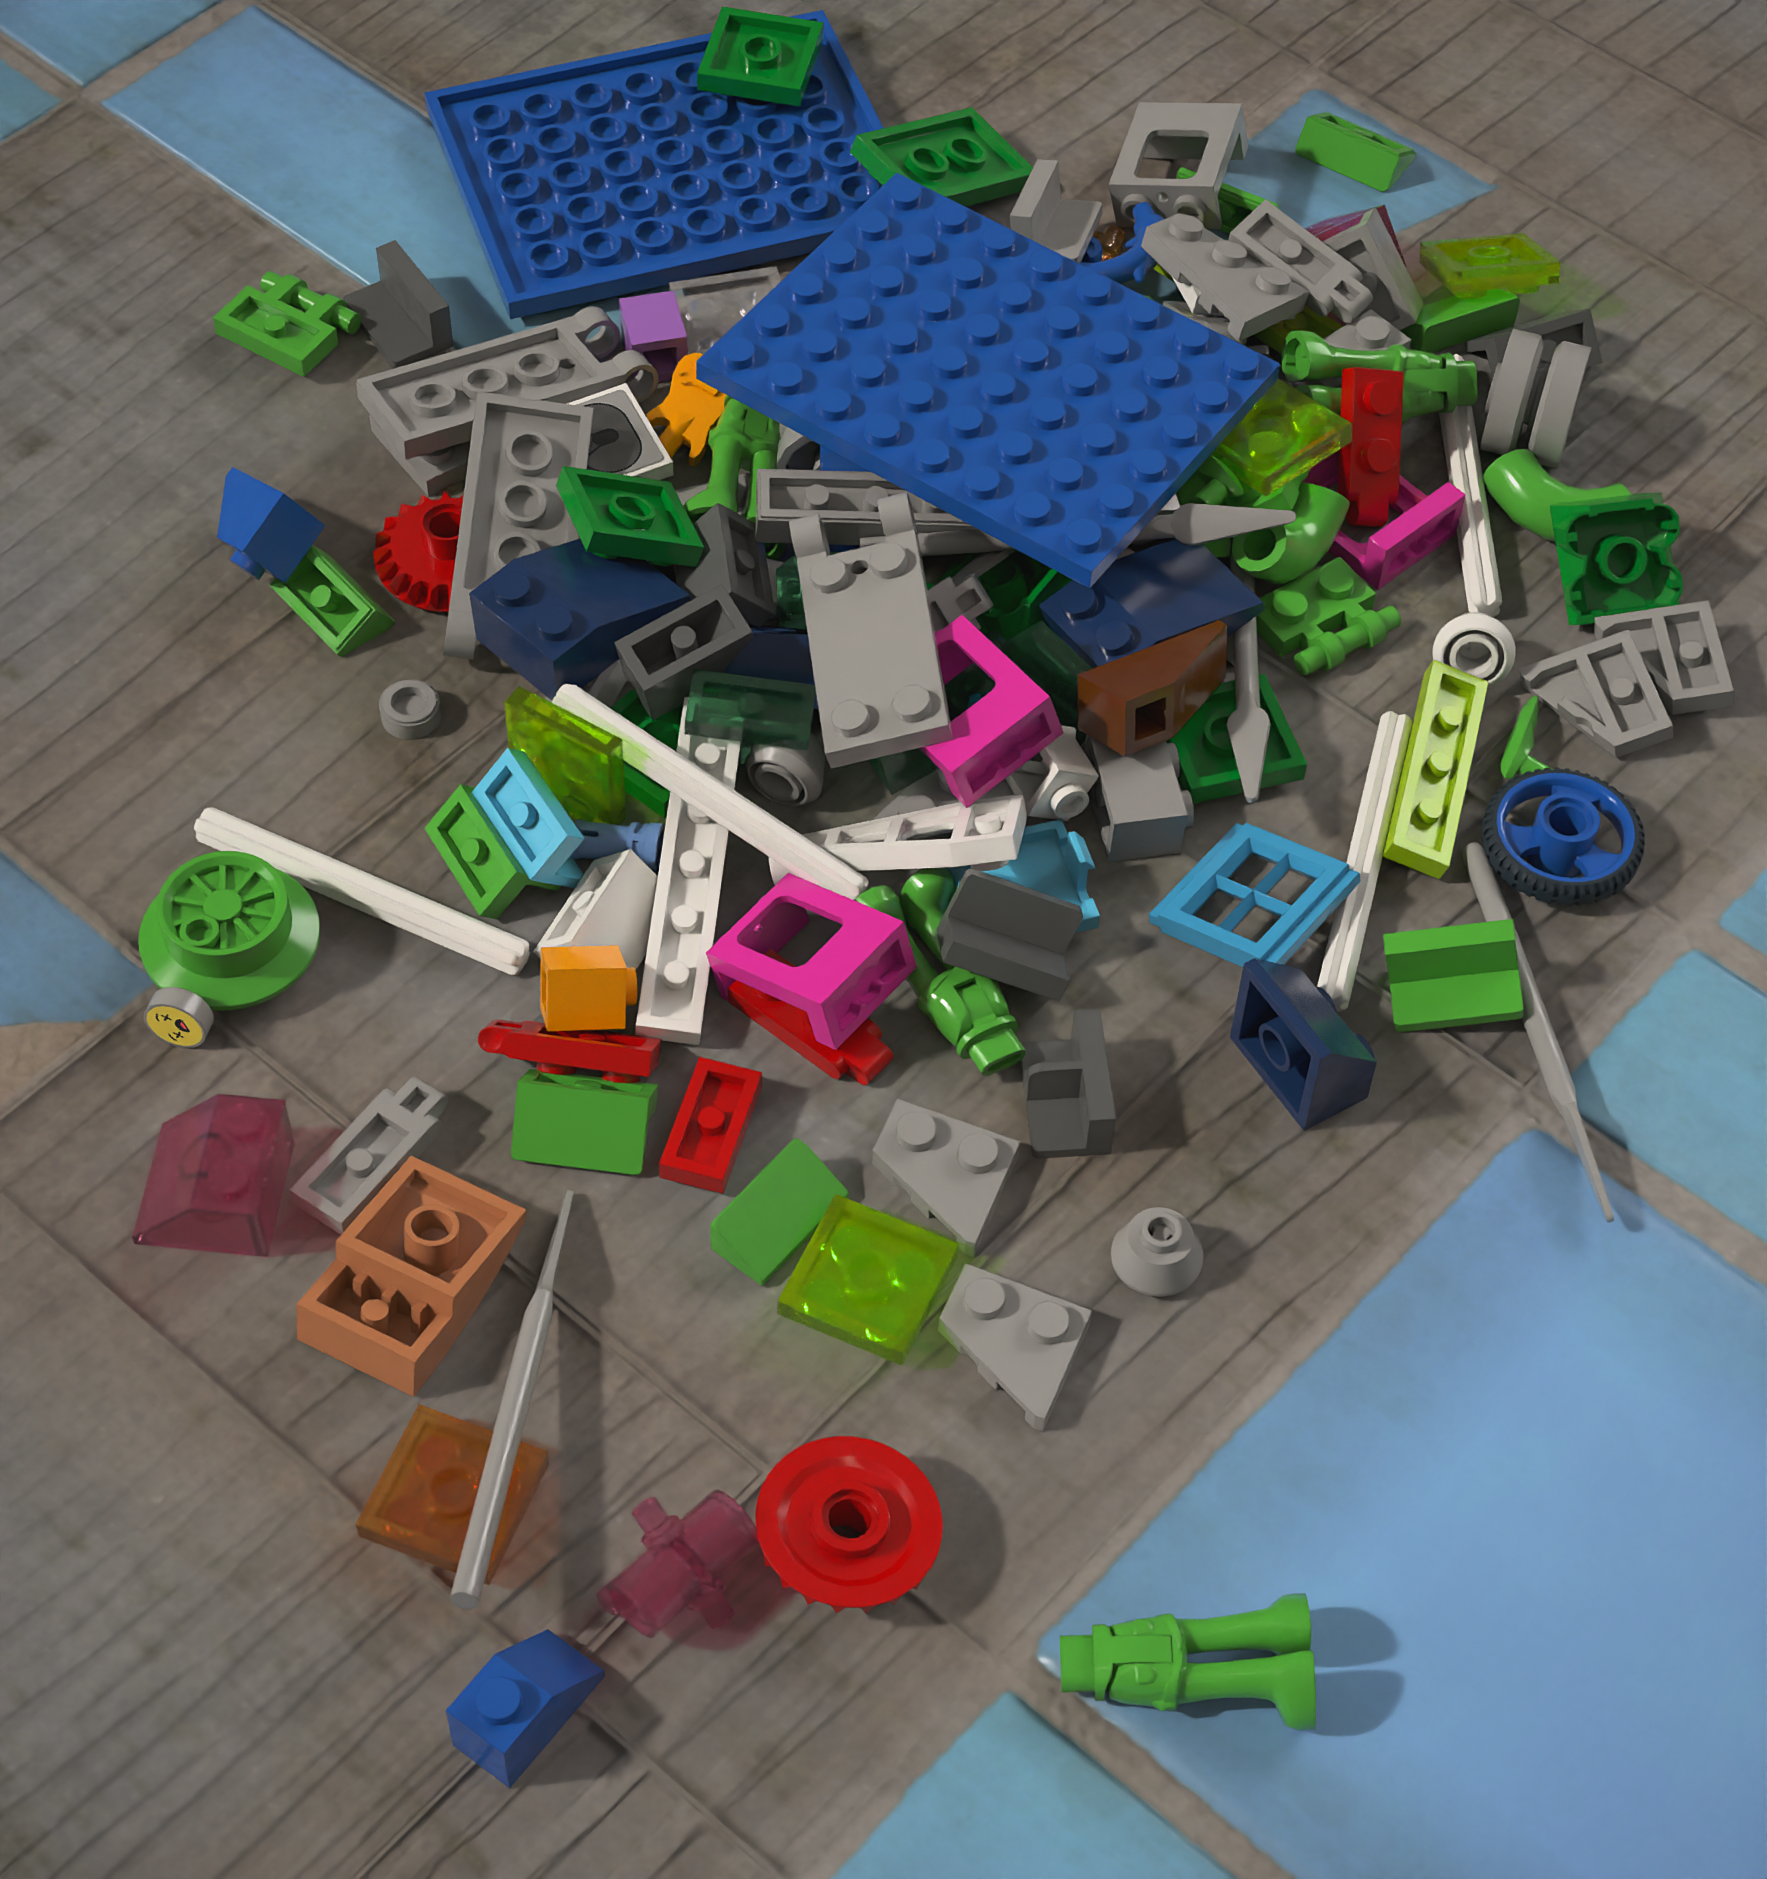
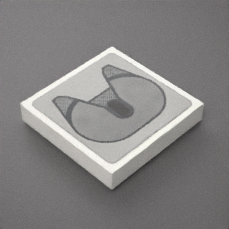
M626 383L567 403L594 408L587 462L588 470L654 480H662L674 475L673 461Z

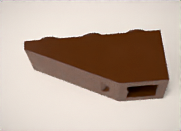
M1220 620L1078 674V729L1125 757L1173 738L1226 678L1227 624Z

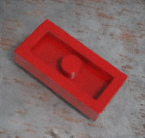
M699 1057L659 1162L660 1178L724 1194L762 1089V1072Z

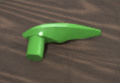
M1212 454L1196 470L1206 485L1192 498L1193 504L1220 505L1226 498L1243 495V488L1238 478L1221 460Z
M1538 696L1531 697L1522 708L1505 748L1500 766L1503 777L1506 779H1512L1515 775L1525 774L1528 771L1534 772L1535 769L1544 770L1545 768H1550L1554 770L1529 755L1534 747V730L1538 719Z

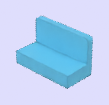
M507 748L475 787L472 794L531 881L575 888L584 874L571 854L581 844L584 837L524 751Z

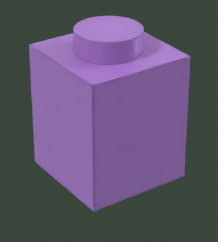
M674 291L620 298L621 340L624 351L636 350L640 352L656 369L659 378L658 382L672 380L678 362L685 355H688L687 334ZM640 370L635 371L631 374L632 380L637 376Z

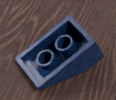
M581 539L515 558L469 593L476 639L551 701L564 684L576 685L582 689L619 660L614 642L691 601L690 595L646 560L620 556L616 559H605L592 552H586Z
M1175 539L1116 559L1090 589L1072 580L1039 605L1054 644L1082 673L1218 620L1227 624L1228 638L1265 610L1264 603L1203 544L1187 546L1177 542Z

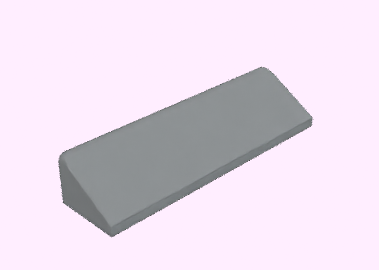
M757 469L756 541L761 543H792L789 521L820 514L829 544L860 545V538L885 536L877 499L908 491L872 472ZM908 492L918 533L977 529Z

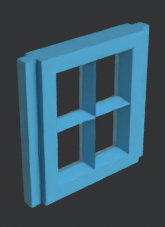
M1236 823L1148 914L1151 924L1160 927L1162 933L1240 967H1243L1244 963L1254 958L1284 965L1361 882L1360 873L1349 869V864L1291 840L1248 823L1244 825ZM1252 855L1276 864L1254 889L1230 880L1234 873ZM1289 871L1315 880L1293 905L1268 895ZM1217 891L1241 901L1219 926L1194 916ZM1255 907L1281 917L1257 943L1233 933Z

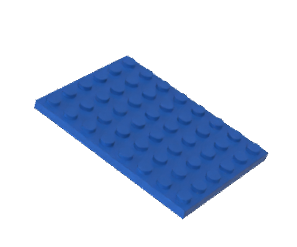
M820 10L791 16L793 18L823 22V42L800 106L776 104L769 101L726 96L720 93L697 90V72L712 33L424 92L426 110L509 318L515 319L811 253L883 185L869 174L868 170L850 153L856 135L883 129V126L824 11Z
M896 173L696 361V379L1090 589L1274 385L1278 378L1280 363Z

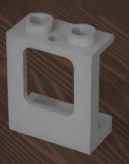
M1139 102L1108 184L1116 226L1134 227L1136 223L1132 214L1134 207L1139 203L1147 202L1153 206L1155 214L1160 215L1163 219L1181 213L1197 218L1203 223L1205 229H1221L1222 221L1217 197L1229 161L1244 160L1248 149L1242 103ZM1142 158L1201 159L1197 173L1188 179L1138 178L1136 176ZM1159 192H1164L1168 196H1162L1159 194Z

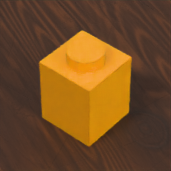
M618 945L541 947L540 1010L547 1031L625 1029L626 1006H636L637 975L635 967H626Z

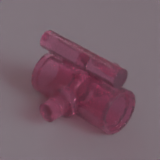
M718 1489L710 1492L681 1519L676 1515L668 1516L655 1497L642 1501L634 1508L632 1516L645 1533L641 1542L646 1547V1550L596 1593L599 1603L613 1616L620 1612L633 1628L648 1638L655 1637L686 1607L690 1611L699 1610L712 1629L725 1625L734 1616L735 1611L722 1594L725 1584L720 1577L758 1543L756 1541L757 1528L752 1519L733 1498Z

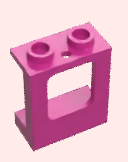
M1340 431L1333 434L1323 447L1309 456L1313 464L1307 478L1302 483L1315 484L1327 489L1338 483ZM1400 475L1398 500L1394 505L1389 506L1401 516L1369 537V541L1366 543H1357L1339 530L1328 552L1336 558L1341 557L1356 574L1379 590L1457 534L1456 529L1459 526L1466 494L1448 482L1427 496Z
M961 615L944 629L935 632L944 685L974 662L996 684L992 691L950 722L953 740L920 747L919 749L942 770L952 794L968 808L1064 732L1050 696L970 621Z
M787 873L706 952L721 998L728 1001V987L737 980L802 1009L808 1014L816 1041L834 1050L917 968L904 921L790 873ZM806 909L843 925L808 962L799 967L788 966L764 955L770 948L778 953L809 922Z

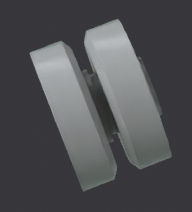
M1513 329L1503 361L1497 364L1484 411V414H1488L1480 450L1500 455L1516 450L1523 425L1526 424L1528 425L1527 431L1531 432L1527 450H1531L1536 455L1541 465L1558 469L1592 347L1567 341L1561 342L1555 348L1551 364L1546 363L1542 373L1538 372L1545 347L1541 335Z

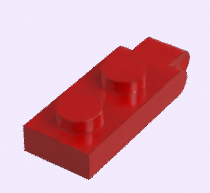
M1361 367L1342 369L1338 493L1350 502L1346 513L1347 522L1350 525L1384 527L1388 520L1389 505H1394L1398 500L1404 371Z
M771 948L764 954L783 964L796 967ZM737 980L728 987V1002L834 1079H839L846 1073L858 1083L868 1085L894 1059L892 1051L880 1041L882 1038L880 1028L869 1018L834 1050L816 1041L806 1011Z
M493 1020L478 1035V1044L484 1051L504 1054L512 1059L537 1062V1070L541 1072L570 1075L576 1073V1067L601 1070L602 1079L615 1083L640 1082L641 1076L649 1077L659 1065L662 1043L661 1038L601 1030L547 1031L545 1023L534 1021Z

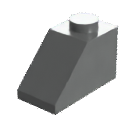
M721 584L614 642L623 674L650 718L654 721L683 705L684 697L696 698L705 693L751 641L753 632L727 590Z

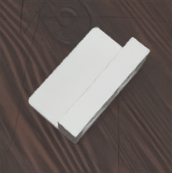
M632 849L593 860L533 952L541 959V947L618 945L626 967H635L636 970L647 953L658 876Z

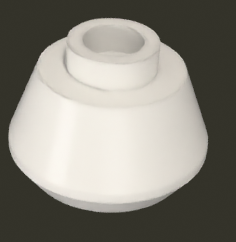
M1480 612L1465 613L1449 621L1439 631L1433 644V660L1488 681L1487 688L1502 681L1512 669L1515 661V642L1510 631L1497 619Z

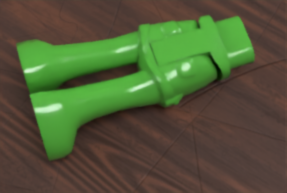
M1304 330L1291 331L1283 343L1281 354L1282 370L1286 379L1292 382L1342 377V369L1352 367L1404 371L1402 424L1406 423L1411 417L1427 415L1437 411L1440 413H1452L1456 406H1473L1477 401V369L1473 361H1456L1451 353L1435 355L1428 352L1410 350L1402 344H1394L1387 350L1345 349L1331 346L1316 333ZM1301 385L1294 388L1288 394L1284 405L1285 428L1313 413L1317 416L1323 429L1331 420L1340 418L1342 388L1323 385Z
M728 395L725 396L724 410L721 413L717 426L709 431L708 443L713 452L709 483L705 490L691 497L683 506L692 524L717 503L738 513L737 491L740 468L750 472L746 502L741 516L756 524L757 469H777V452L780 441L779 422ZM764 543L766 558L778 559L784 553L786 543Z
M947 867L920 869L906 881L899 898L892 887L886 885L872 887L861 893L854 901L904 921L905 927L908 924L920 936L946 970L938 975L920 951L906 927L917 968L905 980L918 998L917 1006L925 1017L929 1018L946 1039L957 1047L956 1052L962 1059L971 1058L983 1076L992 1075L1020 1062L1025 1057L1026 1050L1016 1037L1019 1026L1015 1018L1009 1014L1008 1005L999 988V981L942 961L936 929L956 891L954 878Z
M1306 1593L1282 1595L1268 1608L1205 1619H1175L1173 1614L1167 1613L1156 1615L1155 1617L1130 1620L1111 1626L1095 1624L1092 1625V1635H1059L1062 1693L1095 1692V1702L1104 1701V1694L1107 1688L1111 1700L1131 1705L1151 1706L1160 1711H1175L1179 1704L1212 1699H1265L1275 1703L1287 1727L1296 1730H1315V1667L1313 1651H1310L1311 1620ZM1231 1650H1267L1277 1655L1266 1658L1210 1663H1188L1187 1661L1188 1654Z

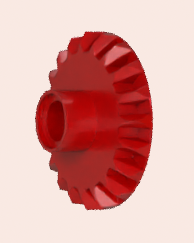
M444 490L441 498L437 500H431L422 494L418 505L401 504L398 516L385 517L383 531L376 533L373 556L377 575L385 588L404 603L424 610L449 612L464 494L460 498H452Z
M854 1436L827 1437L811 1441L794 1449L784 1456L767 1475L761 1487L755 1510V1541L760 1543L765 1567L771 1566L780 1577L783 1589L792 1587L804 1596L808 1605L816 1601L830 1605L836 1614L845 1608H861L867 1614L875 1606L887 1602L894 1606L905 1593L911 1589H918L923 1578L933 1568L942 1542L943 1520L940 1503L927 1477L917 1465L902 1453L883 1443L867 1438ZM841 1525L849 1526L857 1530L861 1536L857 1538L842 1537L834 1532L832 1528Z

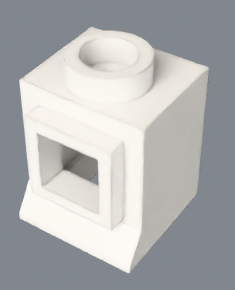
M1061 726L1064 733L1039 752L1043 758L1041 762L1028 760L1005 778L1015 795H1024L1027 816L1068 821L1071 817L1081 813L1088 805L1089 796L1087 793L1099 775L1076 741V729L1074 727Z

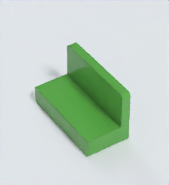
M460 784L424 829L478 915L498 919L526 884L558 891L561 888L559 885L531 881L472 794L475 787Z
M1513 919L1383 934L1393 1021L1397 1032L1516 1020L1524 1016Z
M529 1069L517 1082L511 1156L514 1160L638 1175L644 1168L648 1121L656 1111L659 1084L642 1082L615 1083L604 1080L601 1077L577 1074L557 1075Z

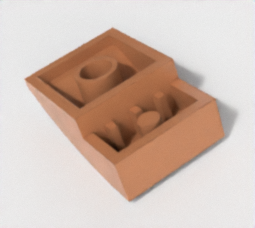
M411 1155L336 1240V1259L296 1304L297 1340L415 1397L446 1356L493 1283L526 1220L527 1210Z

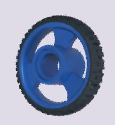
M1545 768L1544 770L1535 769L1534 772L1528 771L1525 774L1517 775L1516 778H1512L1503 784L1488 803L1481 830L1485 854L1487 858H1490L1491 866L1494 867L1497 874H1501V878L1504 881H1507L1511 887L1516 886L1517 891L1525 893L1528 897L1534 896L1536 897L1535 900H1543L1548 904L1555 902L1559 906L1561 904L1566 906H1572V904L1576 906H1582V904L1590 905L1593 901L1598 903L1610 898L1611 895L1617 894L1635 876L1640 866L1645 846L1643 825L1630 801L1624 799V795L1618 792L1614 786H1608V782L1601 781L1596 776L1593 778L1588 773H1580L1578 770L1573 772L1567 768L1565 770L1560 768H1554V770L1550 768ZM1548 796L1539 805L1533 826H1516L1505 821L1511 810L1519 804L1533 798ZM1598 811L1608 818L1616 829L1621 841L1620 854L1606 852L1594 844L1600 825ZM1527 856L1530 864L1524 861L1523 858ZM1581 872L1584 875V877L1573 878L1579 875Z

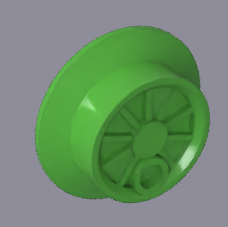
M218 851L198 856L184 863L168 877L160 893L155 897L144 914L139 930V952L148 976L159 989L166 987L183 988L200 996L209 1005L211 1010H236L258 1005L276 997L291 987L305 973L319 945L320 922L311 896L290 875L274 868L265 860L252 854L238 851Z

